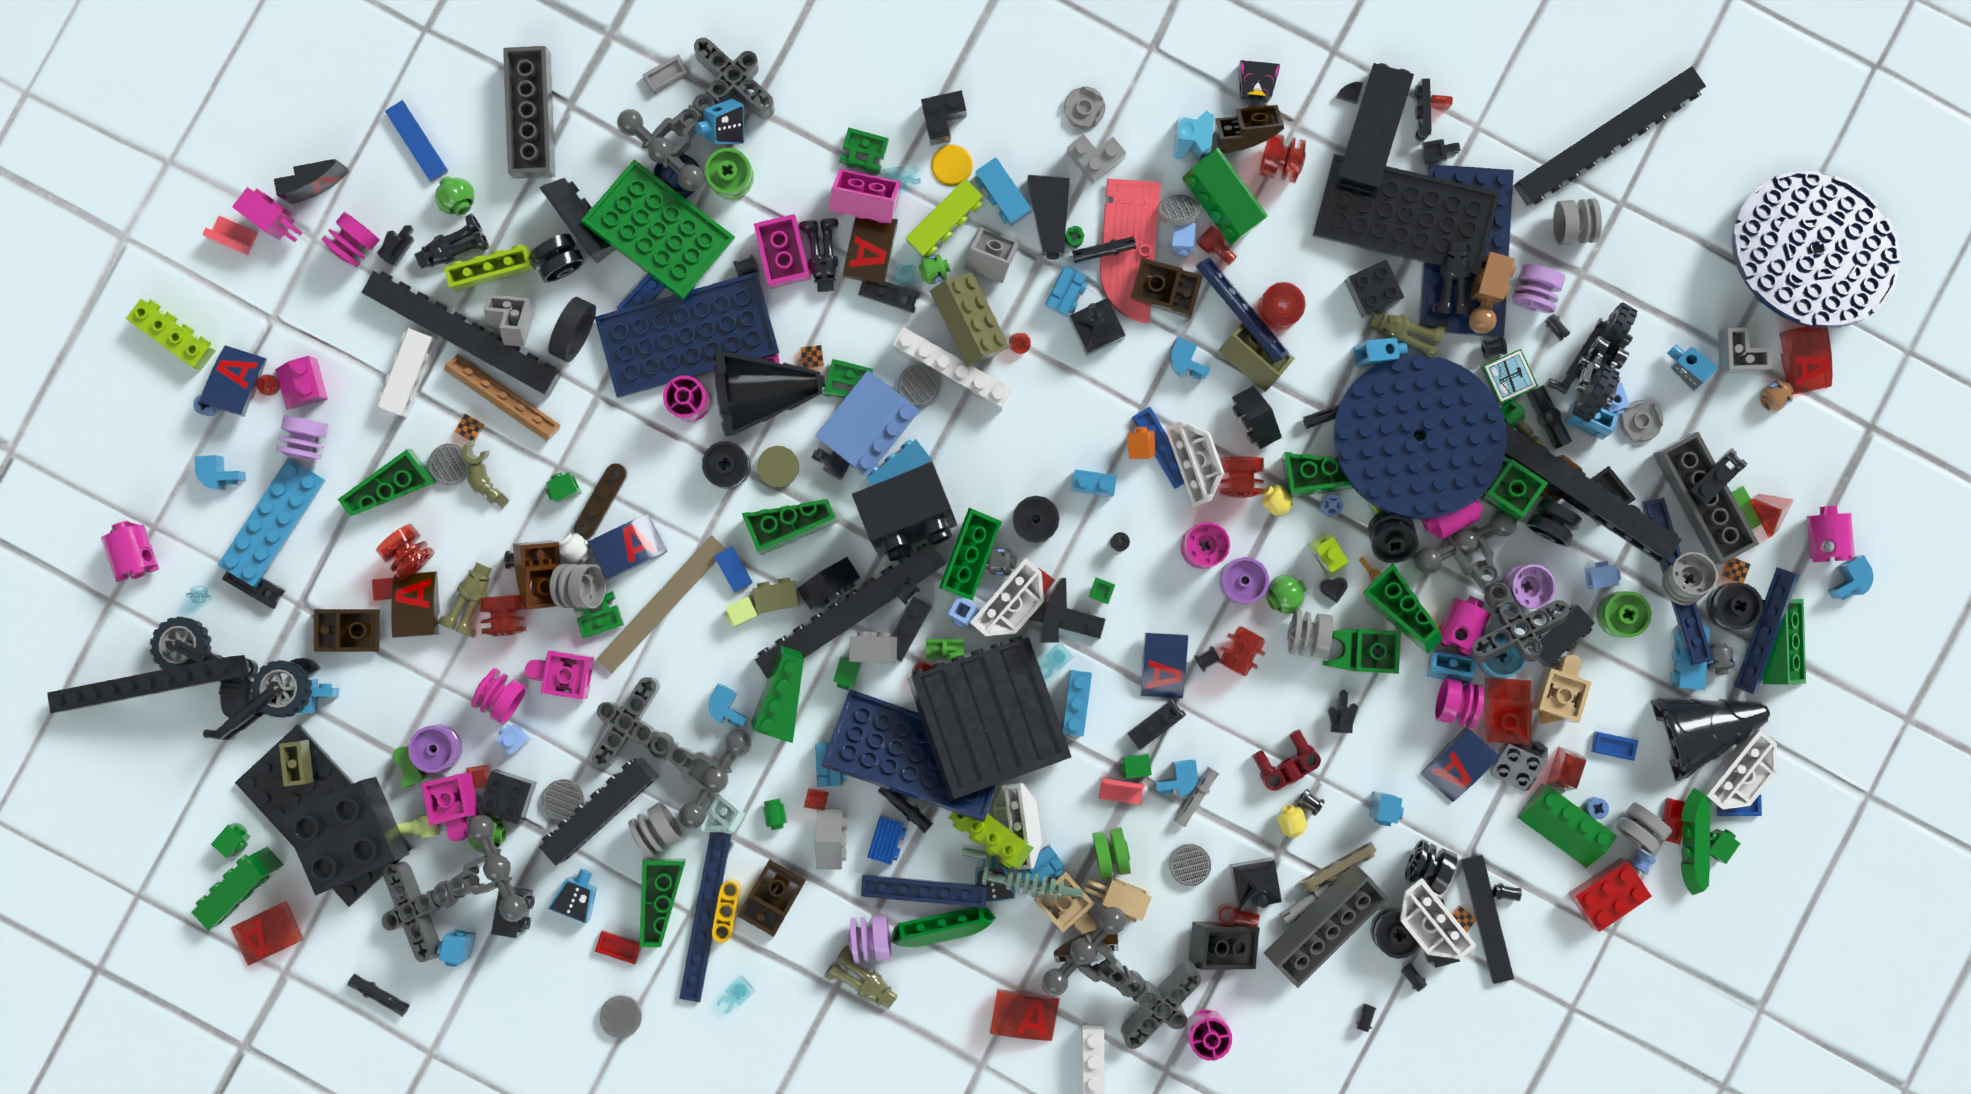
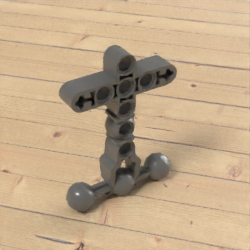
M697 39L693 46L696 59L716 77L711 82L709 89L706 88L705 93L697 95L692 105H689L687 109H684L673 119H664L653 131V134L643 126V117L634 109H625L620 112L617 117L618 129L627 136H636L643 142L642 148L647 149L648 156L652 161L663 163V168L670 167L678 174V183L683 189L687 191L700 189L705 178L703 171L695 165H685L679 159L691 147V139L696 134L695 124L704 121L703 111L705 109L700 107L703 104H708L711 107L727 101L736 95L759 117L769 118L774 114L775 108L772 96L752 79L759 70L757 56L752 51H744L732 61L709 39ZM748 61L753 62L751 66H745L744 64ZM717 62H723V63H724V64H723L722 66H720V67L714 66ZM732 76H738V77H739V78H738L737 80H735V81L730 80V77H732ZM748 89L754 90L752 94L744 93ZM717 90H723V91H725V92H724L723 94H721V95H716V94H715V92H716ZM690 118L695 120L692 124L685 123ZM670 131H674L678 136L683 137L675 147H673L670 140L664 138Z
M1505 511L1496 512L1490 519V524L1478 529L1474 526L1473 530L1463 529L1458 531L1452 540L1447 539V545L1437 550L1429 547L1421 549L1417 552L1414 560L1416 568L1421 573L1431 574L1440 568L1443 560L1455 555L1454 558L1463 574L1471 575L1482 589L1486 603L1490 607L1495 608L1494 612L1495 614L1498 613V619L1503 627L1474 641L1471 657L1478 663L1486 662L1513 648H1516L1524 661H1536L1542 650L1541 642L1537 636L1563 624L1569 614L1568 604L1562 600H1556L1524 616L1519 606L1514 602L1510 588L1501 582V577L1498 578V572L1493 564L1494 552L1486 542V539L1494 535L1506 537L1515 532L1517 520ZM1479 547L1485 560H1479L1476 564H1470L1465 556L1473 554ZM1487 574L1490 575L1493 579L1490 581H1486L1482 578V576ZM1499 592L1503 595V598L1497 599L1493 596V593ZM1510 610L1514 613V616L1508 617L1503 612ZM1555 610L1557 612H1562V615H1560L1559 613L1554 614ZM1541 619L1545 624L1537 625L1533 620ZM1521 628L1525 631V634L1518 635L1514 630ZM1503 638L1506 643L1498 644L1495 639ZM1532 646L1537 652L1529 653L1525 648ZM1480 648L1481 650H1486L1485 653H1483L1482 651L1477 652V649Z
M644 677L638 682L623 707L614 702H603L598 706L597 716L610 725V728L593 753L592 763L599 769L611 766L629 738L637 743L645 744L644 747L648 748L654 757L664 758L666 761L669 760L673 766L683 773L682 778L684 781L700 790L694 802L684 804L679 812L681 824L689 829H696L705 821L706 812L704 808L710 798H716V792L724 790L727 786L728 773L733 772L730 767L736 757L743 756L750 750V736L743 730L729 732L725 738L726 751L719 761L704 751L695 753L685 747H679V743H675L669 733L654 730L651 725L641 720L660 689V684L656 678ZM652 682V690H647L644 696L638 695V693H644L647 689L645 683ZM635 699H639L642 702V707L638 711L633 708V701ZM607 705L613 710L610 717L604 715V708ZM624 717H628L631 721L627 729L621 724ZM642 728L648 731V738L646 740L641 739L639 736V731ZM612 735H616L619 738V744L616 747L610 743ZM660 739L666 742V749L664 751H660L657 748V742ZM677 751H682L684 754L682 762L675 760V753ZM606 754L605 759L607 762L601 763L599 756ZM699 758L712 765L703 772L702 782L690 774L691 769L696 767V761Z
M477 815L469 821L467 826L468 835L471 839L480 842L485 856L465 864L463 872L450 881L439 882L433 890L427 891V894H421L411 866L407 862L390 863L383 869V877L395 908L383 915L382 926L388 931L403 928L414 957L419 962L437 959L440 956L437 953L440 940L430 915L441 908L452 907L458 902L459 898H463L467 894L473 893L478 895L498 888L502 897L499 911L503 919L509 922H516L526 914L527 905L523 897L514 894L510 884L512 877L509 876L511 871L510 862L507 857L500 855L501 849H496L492 836L495 831V825L488 816ZM484 865V875L492 881L486 885L484 883L480 884V878L477 876L479 874V867Z
M1114 906L1107 907L1101 912L1099 916L1100 925L1092 934H1085L1084 938H1078L1072 943L1070 954L1065 955L1066 962L1059 969H1049L1042 977L1041 985L1043 990L1048 995L1059 996L1067 990L1068 977L1078 968L1081 973L1093 982L1101 980L1112 987H1116L1123 996L1132 997L1133 1001L1139 1002L1140 1007L1123 1023L1120 1029L1125 1044L1130 1049H1137L1142 1046L1163 1023L1173 1029L1185 1027L1188 1019L1181 1004L1200 985L1202 980L1196 965L1192 961L1180 963L1158 987L1144 980L1138 972L1128 970L1125 965L1122 966L1121 962L1115 958L1112 948L1102 942L1108 934H1118L1126 926L1125 913L1120 908ZM1098 951L1106 959L1101 961L1100 964L1096 963L1092 966L1090 963L1095 960Z

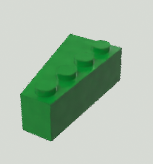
M406 449L337 500L351 517L437 482L414 451Z
M1284 452L1282 455L1286 487L1289 495L1292 497L1353 489L1344 472L1341 471L1336 458L1331 456H1312L1311 454H1292V452Z
M828 499L741 513L755 548L760 555H764L838 523L836 514Z
M1394 563L1363 591L1366 602L1426 654H1429L1443 640L1439 628L1425 608H1423L1405 579L1398 572Z
M784 646L780 647L751 720L753 731L793 743L804 663L801 652Z
M268 846L249 856L247 854L243 855L236 861L237 866L234 869H229L222 876L224 879L221 883L219 881L209 889L211 893L208 896L204 895L195 903L197 907L191 913L208 931L220 925L240 906L239 904L254 893L253 890L271 878L269 874L276 870L278 871L284 866Z
M643 858L640 947L662 946L686 859Z

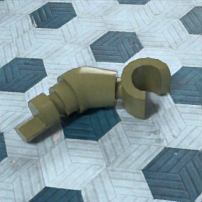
M474 441L467 442L462 448V456L465 461L472 464L469 465L468 472L470 487L474 492H479L482 496L486 495V500L491 504L496 502L503 509L510 500L499 489L493 488L494 485L490 482L491 479L487 475L486 466L482 464V461L488 458L490 450L480 452V456L477 457L473 453Z

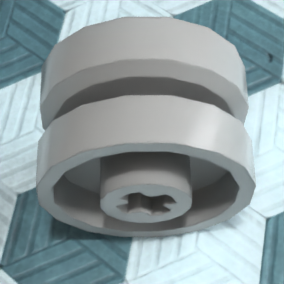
M1633 802L1627 809L1628 816L1631 819L1621 817L1615 824V827L1633 844L1654 855L1660 848L1656 838L1666 840L1672 833V830L1648 809Z

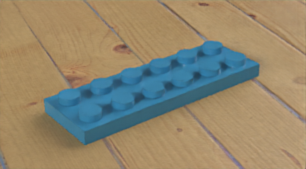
M287 458L218 563V566L256 588L326 480Z

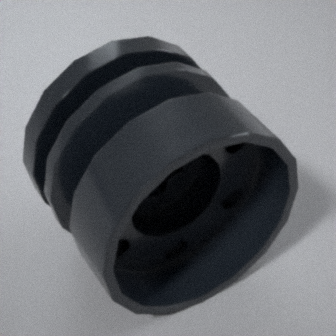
M1421 839L1409 856L1405 869V880L1411 883L1414 881L1415 883L1420 878H1423L1434 893L1441 895L1447 889L1454 875L1458 859L1457 854L1444 848L1437 852L1436 845L1432 843L1429 845V842Z

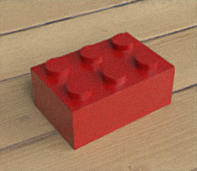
M1619 858L1568 893L1590 927L1598 932L1652 897L1629 861Z

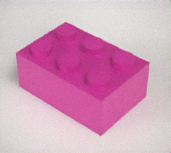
M839 169L831 188L829 211H834L841 215H853L859 219H872L879 223H891L898 205L901 182Z
M792 214L754 223L765 275L770 289L811 280L796 215Z

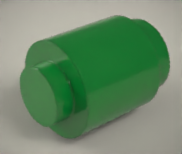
M780 798L764 801L763 813L766 827L771 826V831L784 828L783 824L787 823L784 803H781Z

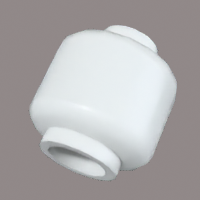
M569 533L559 543V553L572 564H576L579 561L583 563L591 555L588 552L590 550L588 541L579 533Z

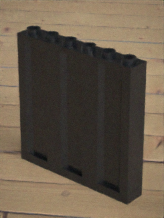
M1020 635L1009 639L1010 643L1003 645L1002 642L991 645L990 650L983 651V648L970 652L971 656L964 658L963 655L952 658L951 663L944 665L942 661L931 665L932 669L924 671V668L912 672V676L907 678L949 801L1072 758L1029 637L1022 639Z

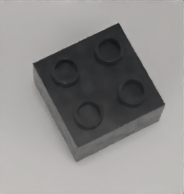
M933 461L852 493L872 546L879 557L887 554L889 561H896L913 553L911 544L927 539L930 546L949 540L953 536L950 529L958 526Z
M377 777L360 780L281 816L315 896L410 854Z

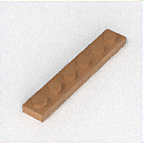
M459 354L445 364L444 371L545 441H548L559 431L560 424Z

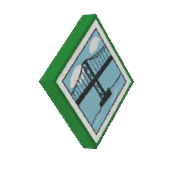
M1521 349L1481 366L1498 404L1539 387Z

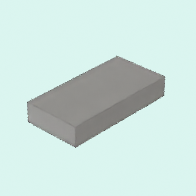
M678 54L644 73L643 77L652 93L655 94L690 73Z

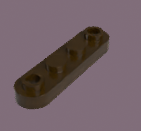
M614 463L606 468L574 525V533H579L586 540L591 539L595 535L627 479V470L623 465ZM614 470H618L619 475L616 478L612 476V472ZM583 525H586L588 528L585 533L581 531Z

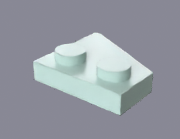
M718 793L706 812L704 823L697 829L703 832H735L745 813L725 796Z

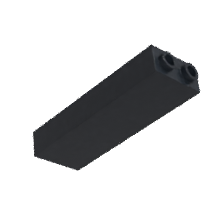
M1373 63L1337 177V185L1377 195L1412 84L1413 73L1406 69L1391 68L1384 63Z

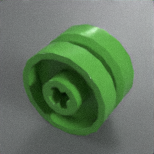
M734 148L716 150L709 156L705 164L707 182L718 196L724 199H737L750 191L754 182V172L749 160L741 151Z
M1617 591L1606 595L1600 601L1597 607L1596 618L1601 629L1610 636L1632 638L1642 634L1648 628L1652 612L1649 603L1642 595L1631 591Z
M1122 828L1110 829L1111 843L1107 842L1103 831L1092 833L1101 879L1113 876L1112 863H1115L1117 873L1120 876L1131 874L1130 855Z

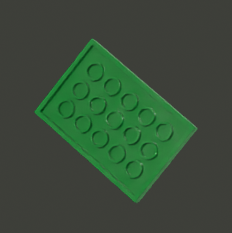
M635 159L581 220L583 225L683 301L735 239L734 235Z

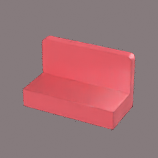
M218 216L213 229L205 227L202 235L248 255L258 233L222 216Z
M1101 777L1098 798L1141 805L1145 784Z

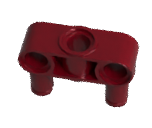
M1300 729L1289 734L1297 749V755L1282 761L1276 767L1271 765L1263 750L1252 755L1260 770V778L1266 788L1272 791L1280 790L1319 767L1321 763L1320 755L1315 751L1314 747L1308 745ZM1309 754H1313L1315 758L1312 765H1306L1305 757ZM1271 775H1276L1278 778L1275 786L1268 784V778Z

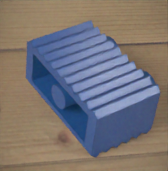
M880 815L867 858L890 865L893 860L897 861L901 850L897 848L899 839L904 840L907 828L903 827L904 822Z

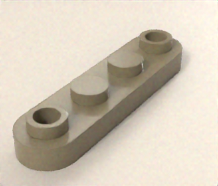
M1373 842L1362 845L1305 877L1298 883L1302 891L1307 890L1308 893L1313 892L1319 888L1318 884L1325 880L1326 882L1333 881L1338 877V873L1343 870L1346 872L1354 863L1372 859L1375 856L1374 852H1376Z

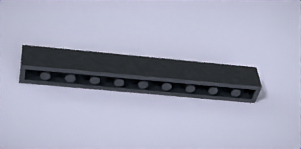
M1689 67L1513 185L1526 206L1531 203L1537 205L1546 199L1544 196L1546 193L1551 191L1553 194L1564 187L1561 183L1567 179L1569 182H1572L1581 175L1579 171L1586 168L1588 171L1598 164L1596 160L1603 156L1606 159L1614 154V148L1618 145L1623 148L1632 142L1631 137L1636 133L1638 136H1641L1650 130V124L1655 122L1657 125L1668 118L1666 114L1671 110L1675 113L1685 106L1683 102L1689 99L1692 102L1702 95L1700 91L1706 87L1705 83L1694 67Z
M375 271L372 272L361 293L548 397L551 395L561 377L556 372L558 368L547 362L545 366L538 362L539 358L529 352L527 355L519 352L521 349L519 346L504 345L501 342V336L493 332L488 335L483 332V326L474 321L470 325L465 322V316L456 311L452 315L446 311L448 307L438 301L434 305L428 301L429 296L420 291L417 294L411 292V286L402 281L399 284L391 281L393 276L381 271L380 274Z
M1505 421L1507 433L1505 457L1515 460L1548 482L1545 487L1546 489L1661 565L1669 560L1682 541L1675 531L1664 528L1658 520L1653 517H1647L1641 513L1637 506L1629 505L1623 501L1620 495L1609 492L1602 483L1586 477L1582 470L1574 469L1568 465L1564 458L1551 454L1547 447L1536 444L1531 440L1530 436L1516 431L1509 422Z
M927 542L916 548L917 553L898 560L900 564L893 568L890 565L882 570V576L878 579L870 578L863 583L864 588L859 591L855 588L846 594L847 599L840 603L837 600L829 605V611L825 614L817 613L810 618L811 623L806 626L801 624L792 630L794 634L787 638L784 635L775 641L776 646L769 650L766 647L758 652L757 655L759 657L755 661L767 680L781 646L801 652L804 659L895 599L897 596L893 590H897L906 582L907 577L917 584L945 566L946 563L935 546H930Z
M238 655L47 692L50 714L247 677L248 670L245 655Z

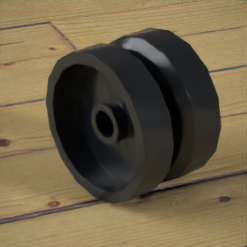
M565 233L550 238L530 252L529 256L534 265L541 267L538 272L544 283L562 279L578 270L584 264L585 260L580 251L573 250L576 244L570 234Z
M720 441L711 445L705 451L702 458V470L705 477L715 486L723 489H734L741 486L748 479L751 473V460L748 453L739 445L730 441ZM729 462L731 466L725 469L724 464Z
M1035 495L1019 502L1014 510L1012 521L1014 530L1020 538L1026 542L1040 543L1053 536L1058 528L1060 518L1058 509L1052 501L1046 497ZM1038 515L1040 522L1034 523L1032 517Z
M1544 498L1539 499L1535 507L1539 515H1531L1526 526L1537 535L1558 545L1568 547L1573 539V534L1570 530H1578L1583 521L1582 518L1561 504Z
M1380 511L1369 521L1367 530L1372 551L1379 560L1385 563H1399L1406 561L1417 551L1419 541L1413 519Z
M1726 583L1717 586L1711 591L1707 598L1706 609L1709 618L1719 627L1725 629H1745L1753 626L1760 619L1763 613V601L1759 592L1749 584Z
M1394 907L1382 910L1372 920L1370 928L1371 939L1376 947L1389 957L1396 959L1407 958L1413 955L1420 945L1401 923V909Z

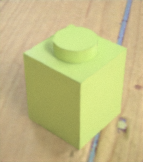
M747 596L725 607L727 610L724 613L729 624L733 623L734 626H739L759 616L751 596Z

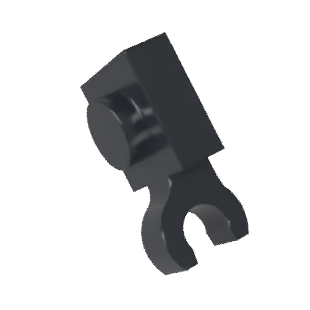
M1444 139L1422 142L1421 144L1425 165L1446 161V155L1458 154L1461 151L1459 142L1444 145Z
M818 448L811 456L813 460L825 464L822 470L839 480L843 479L850 465L834 451L828 454Z

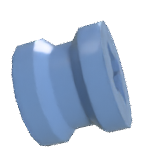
M198 395L193 402L194 410L201 415L214 416L220 410L200 403L201 395Z
M1337 495L1326 496L1320 502V510L1326 516H1335L1343 509V501Z
M1590 797L1584 802L1583 810L1594 819H1603L1608 815L1609 806L1601 798Z
M1637 849L1635 851L1636 856L1629 863L1637 870L1648 874L1650 865L1654 864L1656 859Z

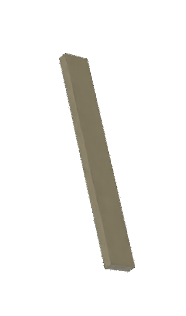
M711 535L596 660L610 673H614L717 562L714 555L726 548Z

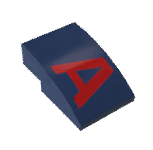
M225 345L211 370L199 402L245 417L250 400L254 398L267 358Z
M649 514L588 541L607 580H611L667 552Z
M1144 633L1140 696L1183 698L1188 635Z
M1464 727L1451 743L1448 742L1421 774L1451 802H1454L1500 756L1473 731Z

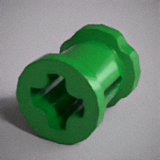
M1079 226L1068 228L1065 235L1067 246L1070 248L1081 246L1084 239L1082 228ZM1077 233L1078 238H1076L1075 241H1072L1071 239L1073 234Z

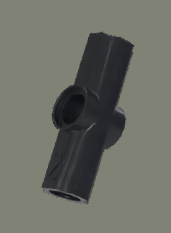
M1544 385L1526 393L1537 415V422L1544 428L1554 450L1572 442L1561 420V412L1555 408ZM1546 412L1551 413L1553 416L1551 423L1545 419Z

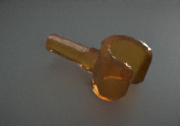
M1363 557L1359 559L1360 563L1369 573L1371 582L1374 581L1373 578L1375 576L1381 575V572L1373 569Z

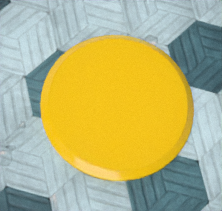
M946 145L938 149L934 154L931 169L934 177L940 183L947 186H957L964 179L967 180L970 177L973 161L968 151L963 147Z

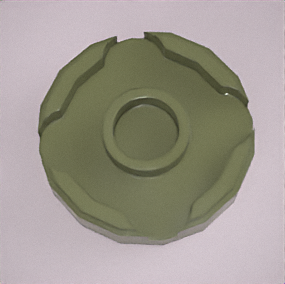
M773 446L762 452L758 459L757 470L764 483L771 487L782 488L790 485L799 474L800 465L797 456L792 450L785 446Z

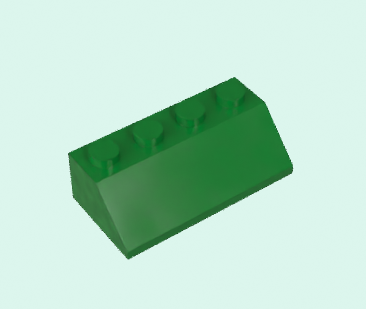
M1219 148L1193 166L1182 177L1186 186L1191 190L1230 245L1248 235L1268 217L1267 213Z
M968 508L941 580L940 589L973 601L1002 521Z
M1791 599L1762 677L1763 684L1790 685L1806 683L1804 599Z
M1542 783L1517 816L1518 819L1585 868L1604 855L1617 838V835L1549 785Z

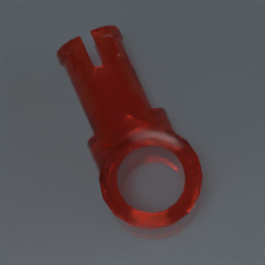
M1211 225L1196 240L1198 246L1206 253H1216L1228 265L1237 258V255L1224 244V236L1221 232Z
M1228 903L1220 904L1216 910L1217 918L1225 925L1244 924L1255 928L1258 927L1259 914L1241 911V909L1233 907ZM1225 909L1232 910V915L1229 919L1222 918V912Z

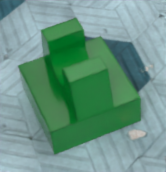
M1509 400L1501 408L1504 421L1509 422L1513 429L1516 427L1514 422L1517 419L1522 421L1525 419L1524 413L1526 411L1523 406L1512 400Z
M1095 577L1088 597L1109 604L1115 584Z

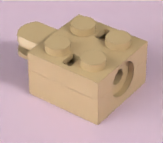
M1576 655L1563 656L1557 670L1552 668L1543 670L1532 710L1571 723L1580 722L1592 682L1578 677L1582 665L1579 657Z
M1065 869L1055 878V885H1059L1060 881H1063L1066 887L1083 890ZM1085 891L1083 892V898L1064 895L1062 899H1057V894L1054 893L1053 899L1048 898L1049 892H1045L1044 898H1040V892L1036 895V898L1034 897L1035 903L1063 933L1071 925L1081 935L1096 929V921L1088 912L1095 903Z
M1114 877L1108 878L1106 884L1087 878L1086 882L1102 889L1103 892L1088 886H1084L1083 890L1099 897L1103 907H1105L1104 909L1114 906L1120 908L1125 913L1126 919L1136 922L1137 919L1143 921L1152 898L1149 891Z

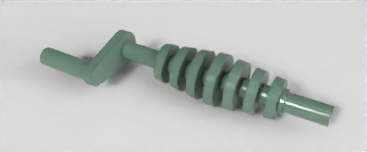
M963 847L962 856L986 860L982 885H987V881L1005 884L1008 890L1015 886V892L1019 893L1020 887H1022L1024 895H1027L1028 890L1032 889L1031 897L1035 898L1037 890L1040 891V898L1045 897V892H1049L1048 898L1053 899L1054 893L1057 894V899H1062L1064 895L1083 898L1084 890L1066 887L1063 881H1060L1059 885H1055L1056 879L1054 878L1051 879V884L1047 883V876H1043L1042 882H1039L1040 874L1035 873L1034 880L1032 881L1030 880L1031 873H1026L1025 879H1022L1021 872L1017 873V878L1013 877L1014 872H1009L1006 876L989 873L992 855L986 851Z

